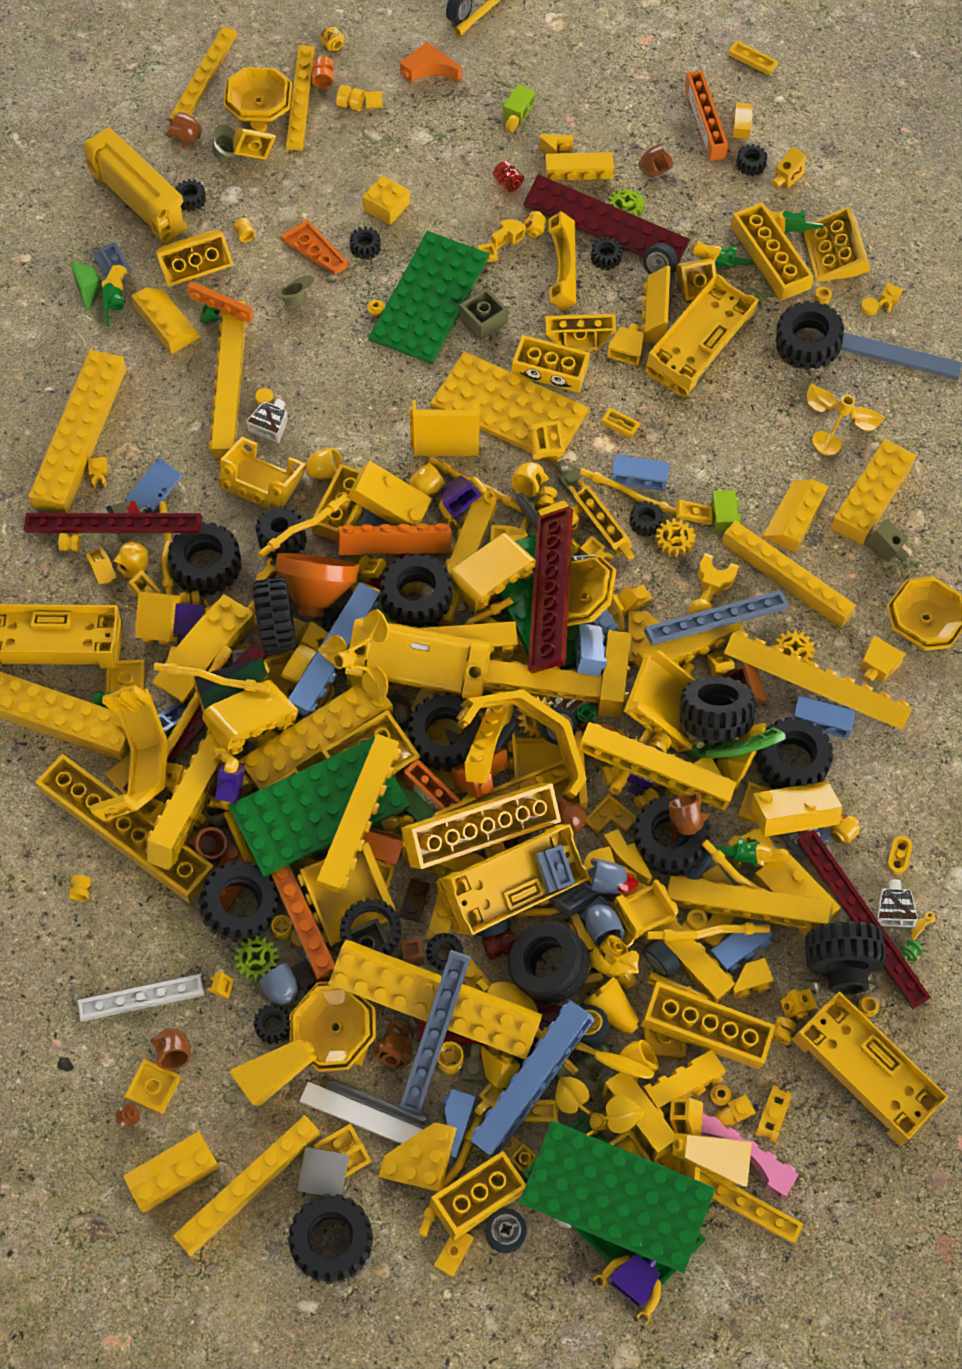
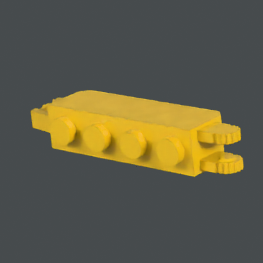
M579 479L577 482L582 488L581 491L577 493L572 485L568 487L577 504L582 507L584 513L617 556L624 554L628 561L632 560L635 556L630 550L633 545L629 537L590 486H586L582 479Z

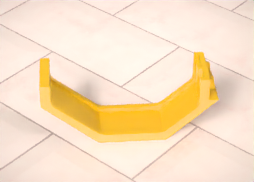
M136 685L105 695L102 698V703L119 717L131 749L127 794L91 806V812L103 821L138 810L165 789L168 739L148 688L141 690Z
M525 690L468 698L460 705L464 709L456 718L459 720L456 726L461 730L471 723L480 708L507 704L517 706L555 733L569 776V783L561 797L569 800L578 794L587 779L568 719Z

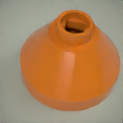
M278 553L275 570L279 577L286 579L291 599L294 603L299 604L298 614L323 617L325 608H331L357 582L359 565L323 556Z

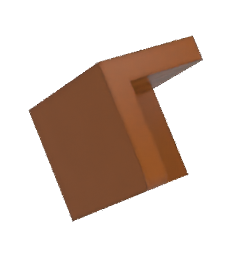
M421 937L401 940L403 961L415 966L424 965Z

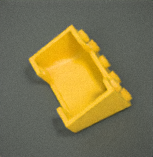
M241 437L220 459L218 479L220 487L229 493L269 510L272 507L280 509V506L286 505L302 479L306 464L289 457L287 470L256 458L258 443ZM244 444L249 445L252 448V452L247 451ZM292 465L298 466L296 471L293 469Z
M503 533L449 572L452 578V587L474 614L479 610L482 612L488 608L490 597L495 593H501L510 582L514 583L518 579H529L534 574L536 560L507 533Z
M271 680L262 682L270 684L269 692L257 690L250 692L244 690L209 706L204 711L203 721L220 748H225L226 753L233 755L239 753L243 749L245 739L251 736L257 737L264 730L277 727L279 730L285 731L294 725L298 709Z

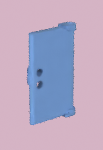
M157 457L154 464L124 500L126 502L135 500L139 509L150 505L154 513L159 507V502H163L183 475L166 464L162 458Z

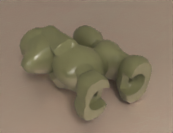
M604 1044L592 1047L599 1052H609ZM582 1051L584 1058L573 1062L579 1069L575 1075H572L563 1065L555 1075L557 1081L562 1077H573L580 1080L588 1088L590 1096L594 1095L597 1091L603 1092L605 1082L613 1077L607 1074L602 1076L597 1082H593L590 1077L592 1069L601 1070L606 1065L599 1062L595 1055Z

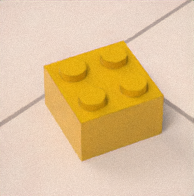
M381 175L362 196L363 210L391 225L410 204V191Z

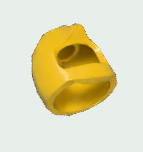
M333 447L312 453L306 462L307 475L320 480L334 478L340 464H342L340 453Z
M527 462L518 466L514 471L511 485L518 494L522 492L527 498L536 496L541 484L548 481L549 478L544 473L540 464Z
M427 463L415 471L411 476L409 485L428 497H432L445 487V482L438 470L431 463Z
M130 541L123 544L118 555L113 560L117 563V572L125 578H133L140 570L145 572L149 564L147 549L139 542ZM122 564L127 571L123 570L120 565Z
M645 1040L634 1041L625 1046L619 1053L621 1056L645 1065L653 1072L659 1068L657 1056ZM632 1076L636 1082H637L638 1079L640 1078V1077Z

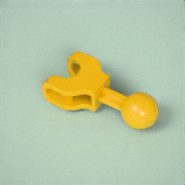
M705 553L697 574L702 583L700 590L703 592L700 599H696L690 604L689 615L713 609L710 603L713 595L718 596L721 591L733 586L739 565L731 563L727 569L717 570L712 565L713 555Z

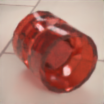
M508 160L500 162L493 171V177L499 183H502V186L508 192L516 191L524 181L523 174L515 169Z
M510 927L501 934L481 937L489 961L500 958L502 953L509 955L515 941Z

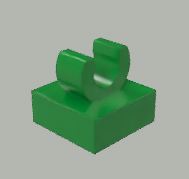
M204 304L201 310L200 322L205 324L209 320L217 322L219 317L216 315L221 310Z

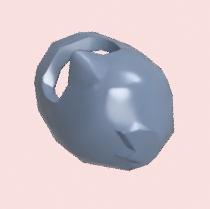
M596 904L587 910L586 928L594 944L600 945L607 938L602 936V934L610 930L618 929L614 936L620 939L623 938L624 928L613 908L603 904Z
M288 963L277 966L259 980L262 990L274 1003L281 1005L290 1004L295 1001V997L298 995V984Z

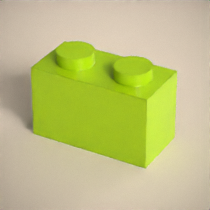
M518 84L515 89L511 90L508 100H505L502 105L503 118L508 119L511 115L519 117L518 124H521L535 103L536 91Z
M735 490L713 491L711 504L713 507L714 532L726 531L735 520L741 524V513L737 511V508H739V497H736Z

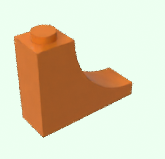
M425 42L400 62V75L411 83L419 78L431 75L445 76L459 82L462 79V66L429 42Z
M500 748L494 751L491 771L486 784L467 782L465 763L451 769L455 786L478 799L495 792L492 778L510 767L506 749Z

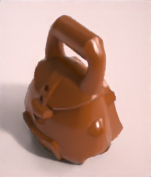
M399 1020L391 1021L384 1036L379 1038L375 1044L374 1054L377 1060L393 1069L402 1070L405 1066H408L412 1056L411 1041L413 1032L411 1027ZM393 1027L407 1034V1038L393 1032Z

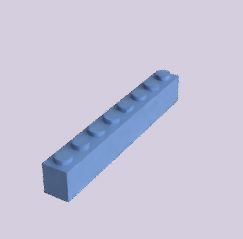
M359 583L322 645L329 637L339 635L345 640L348 650L355 619L365 617L370 611L378 609L381 603L379 600L380 592ZM317 651L289 697V700L298 709L297 715L303 718L317 710L319 705L317 702L325 697L328 690L326 687L329 683L332 684L337 676L335 673L337 668L325 659L319 651Z
M571 1000L561 1008L560 1015L556 1021H553L548 1026L546 1035L536 1043L534 1052L524 1060L523 1067L519 1073H516L511 1078L509 1087L499 1095L498 1102L494 1108H491L486 1113L482 1125L474 1130L470 1141L491 1157L496 1156L504 1149L595 1019L590 1013Z

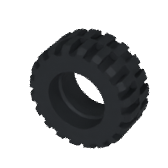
M810 300L804 301V303H795L794 307H788L786 312L781 314L780 320L777 322L775 340L777 351L780 352L779 355L782 359L786 358V362L790 365L794 364L796 368L800 369V367H803L805 370H810V368L819 369L822 365L825 367L830 364V361H834L841 351L844 324L842 323L841 316L837 315V311L834 308L830 309L829 305L825 303L820 304L819 301L810 302ZM804 328H813L823 333L826 337L817 342H804L798 339L794 333Z
M202 522L200 534H176L173 537V542L169 545L168 560L173 578L183 590L188 589L189 593L199 590V594L205 596V593L214 595L216 591L222 592L226 590V586L230 587L234 583L233 579H237L242 565L239 545L233 533L229 530L227 531L226 527L222 525L218 527L213 522H210V524ZM201 550H214L222 555L217 563L206 568L194 567L188 563L191 556Z
M408 554L404 555L403 559H395L393 561L394 564H389L386 567V572H383L381 576L380 596L385 613L388 614L392 621L397 620V624H405L410 627L418 626V628H424V625L430 627L435 624L436 620L438 622L441 621L443 614L446 615L450 610V605H452V578L450 573H448V569L443 564L440 566V561L436 558L432 560L429 555L423 557L420 554H414V556H409ZM410 582H424L431 586L434 592L424 600L412 601L401 596L399 590Z
M277 577L256 580L253 583V597L258 633L263 652L272 653L294 649L296 647V637L286 579Z
M707 676L704 679L698 678L695 682H690L682 690L680 722L691 735H696L700 739H707V741L718 740V742H724V740H735L736 737L741 738L754 725L755 695L749 686L743 685L741 681H735L730 677Z
M439 693L433 694L434 698L430 699L427 697L423 699V704L418 703L415 707V712L411 713L410 722H408V737L421 756L418 760H423L425 766L430 768L432 765L434 770L440 771L441 768H446V771H452V767L463 764L466 761L482 719L477 712L471 723L466 728L464 727L463 737L452 745H438L432 742L427 736L429 726L441 719H451L459 722L456 718L464 709L460 706L464 702L460 695L456 694L455 697H452L451 693H445V696H440Z
M786 717L784 721L779 719L775 721L774 725L770 724L766 728V731L773 727L784 732L786 739L756 751L755 763L758 764V773H763L762 779L764 782L767 783L769 781L771 783L770 787L775 790L776 787L781 789L800 785L806 786L807 784H814L825 780L832 765L834 754L832 753V743H828L829 736L827 733H822L823 729L819 725L816 727L813 725L814 722L810 720L808 722L803 721V718L797 717L796 720H793L792 717ZM785 744L798 745L808 752L812 763L803 768L790 767L781 761L776 750Z
M663 795L661 800L658 801L656 798L652 799L650 806L645 804L641 808L642 813H638L636 823L634 824V843L645 864L649 863L650 869L655 871L658 868L661 874H666V871H670L671 875H677V871L681 870L684 874L689 872V867L696 868L699 865V860L703 861L706 857L707 850L701 844L706 839L710 842V823L708 819L704 821L702 828L696 834H692L690 840L679 848H665L654 840V830L660 824L671 821L669 804L679 795H673V798H667V795Z
M234 860L233 864L229 862L222 864L221 868H215L212 874L208 875L199 897L200 916L204 917L203 923L205 926L211 927L210 932L214 935L216 933L220 934V938L223 940L231 938V942H238L239 939H243V942H246L251 937L260 936L263 931L267 930L278 910L279 892H276L275 882H271V875L263 877L258 866H251L252 862L250 861L241 864L240 860ZM233 885L248 888L256 896L258 902L256 911L251 916L244 918L228 914L220 903L222 891Z
M860 921L828 923L811 929L805 936L807 967L817 975L827 977L829 972L839 968H861L870 974V972L882 969L887 960L884 933L877 925L874 926L871 923L867 924Z
M330 1193L323 1194L322 1198H317L316 1196L311 1199L312 1202L309 1204L304 1203L300 1207L301 1211L295 1213L293 1223L289 1227L288 1243L297 1267L307 1277L310 1276L317 1282L325 1281L326 1284H332L334 1281L341 1283L346 1278H352L357 1275L356 1272L359 1269L362 1270L366 1265V1260L370 1258L371 1247L373 1246L372 1227L368 1216L364 1213V1209L360 1205L355 1204L353 1199L349 1197L345 1199L340 1194H336V1196H330ZM327 1219L343 1221L349 1227L352 1235L349 1249L343 1255L334 1259H324L318 1256L313 1251L310 1243L312 1230L317 1224Z

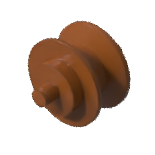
M133 1104L122 1106L116 1112V1120L122 1127L133 1126L138 1123L140 1118L139 1110Z

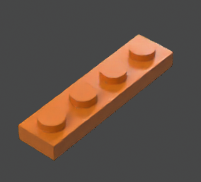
M190 281L188 284V294L193 300L221 310L223 313L237 317L241 321L251 323L254 319L252 307Z

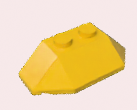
M616 314L545 316L546 335L555 344L581 351L599 350L616 332Z
M767 724L753 725L747 734L741 738L736 737L735 740H739V742L748 741L751 736L764 732ZM756 751L718 759L717 767L722 776L737 782L734 790L738 789L740 781L748 770Z

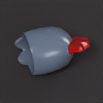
M591 859V864L594 866L588 869V873L592 877L591 890L602 894H617L619 892L628 894V891L634 892L639 884L638 880L634 878L635 875L626 873L623 866L606 860Z

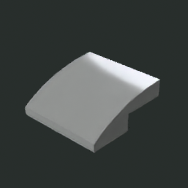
M305 1147L297 1191L322 1196L329 1193L330 1196L342 1195L349 1155Z

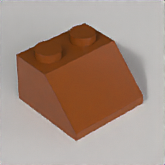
M743 663L722 675V678L730 677L735 681H741L743 685L749 686L756 698L755 708L767 702L758 668Z

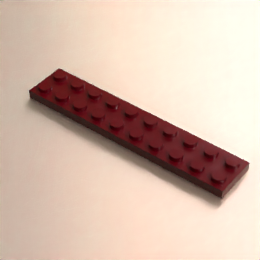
M537 174L523 203L525 207L539 211L550 218L562 211L575 221V229L599 239L602 237L604 240H606V237H609V240L614 238L615 242L619 241L622 249L640 257H643L646 251L654 244L664 243L674 249L678 258L677 264H679L690 242V239L539 174Z
M570 506L539 516L537 519L536 562L534 567L528 671L532 674L566 663L573 509Z

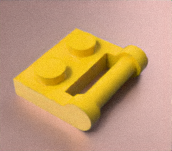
M560 421L528 425V432L531 434L533 459L539 460L543 457L565 455ZM539 431H543L545 449H540Z

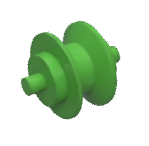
M908 939L906 941L907 947H900L903 958L905 960L917 961L916 954H923L922 947L920 946L921 942Z

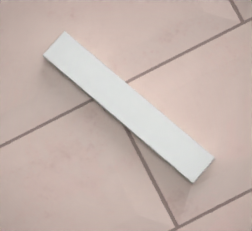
M201 974L80 999L77 1000L80 1021L83 1022L204 996Z
M310 1082L307 1083L300 1098V1103L400 1145L423 1130Z

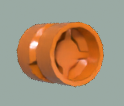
M321 56L313 61L312 83L317 88L326 89L333 84L334 62L330 58Z

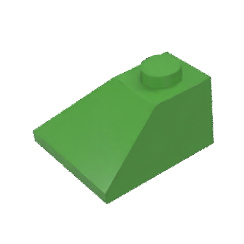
M74 261L70 262L76 286L86 310H89L101 292L99 285L102 283L99 273H95L94 268Z

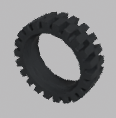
M368 898L364 902L360 900L357 901L356 905L352 904L350 909L345 911V915L341 919L340 936L342 943L344 944L346 939L355 942L351 936V925L360 914L377 912L384 915L389 921L391 934L387 942L373 950L386 955L392 954L395 948L398 947L401 939L402 928L398 913L394 911L391 905L388 906L387 902L383 900L379 902V899L375 898L374 901Z

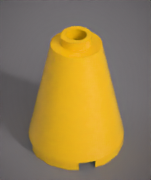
M614 976L602 984L599 989L595 990L583 1002L586 1006H596L602 1009L607 1015L608 1023L622 1034L627 1032L630 1035L639 1027L637 1025L639 1020L618 980Z

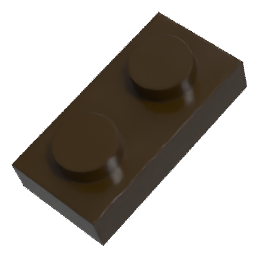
M410 878L400 918L420 922L430 883Z

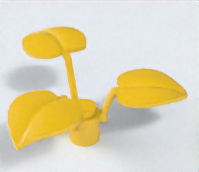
M813 383L810 384L807 390V403L813 410L824 412L826 409L830 411L837 406L839 413L830 434L826 431H818L813 435V446L822 455L832 456L841 449V439L833 436L842 416H846L851 412V418L855 419V426L867 432L875 430L885 419L884 415L864 407L855 408V399L850 395H843L841 400L838 399L836 402L831 392L817 387Z
M375 609L370 611L363 620V631L369 635L367 639L347 650L345 640L339 635H333L317 650L337 669L348 667L350 670L359 669L367 671L362 676L363 688L370 697L381 703L388 691L386 674L377 666L370 669L369 667L354 665L356 655L353 652L371 641L372 638L377 643L387 639L389 634L388 623L383 613Z
M624 930V936L621 940L628 948L635 939L633 940L628 931ZM636 951L623 954L609 968L608 973L604 975L609 978L614 976L623 989L631 988L637 981L633 974L639 973V954Z
M562 1077L558 1080L555 1095L558 1108L568 1114L577 1112L579 1108L591 1116L589 1123L593 1129L587 1133L589 1136L597 1134L598 1131H607L608 1129L615 1133L627 1132L639 1122L645 1112L643 1107L636 1104L630 1098L615 1096L606 1105L607 1114L595 1113L582 1105L590 1098L589 1090L583 1082L573 1077Z

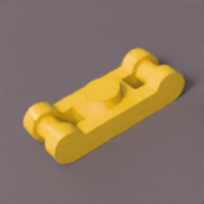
M776 1085L772 1086L755 1133L756 1136L767 1137L769 1141L776 1143L793 1092L788 1090L785 1092ZM775 1097L783 1100L781 1105L774 1102ZM766 1124L774 1126L773 1130L765 1128Z

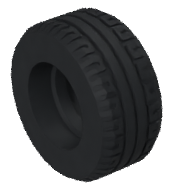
M543 921L533 924L517 937L510 949L511 952L508 957L510 977L523 993L536 1002L544 1004L561 1003L574 996L587 980L586 978L590 971L588 948L574 931L562 923ZM551 948H562L563 960L557 971L548 977L537 978L535 968L540 956Z

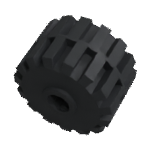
M280 506V509L272 507L269 512L265 510L262 513L263 517H258L257 524L255 525L261 550L267 546V542L272 538L276 539L289 527L302 523L303 519H301L300 513H295V510L291 507L287 510L285 506ZM305 529L291 535L280 544L276 551H271L268 554V558H277L278 553L300 554V550L303 551L305 543H307Z

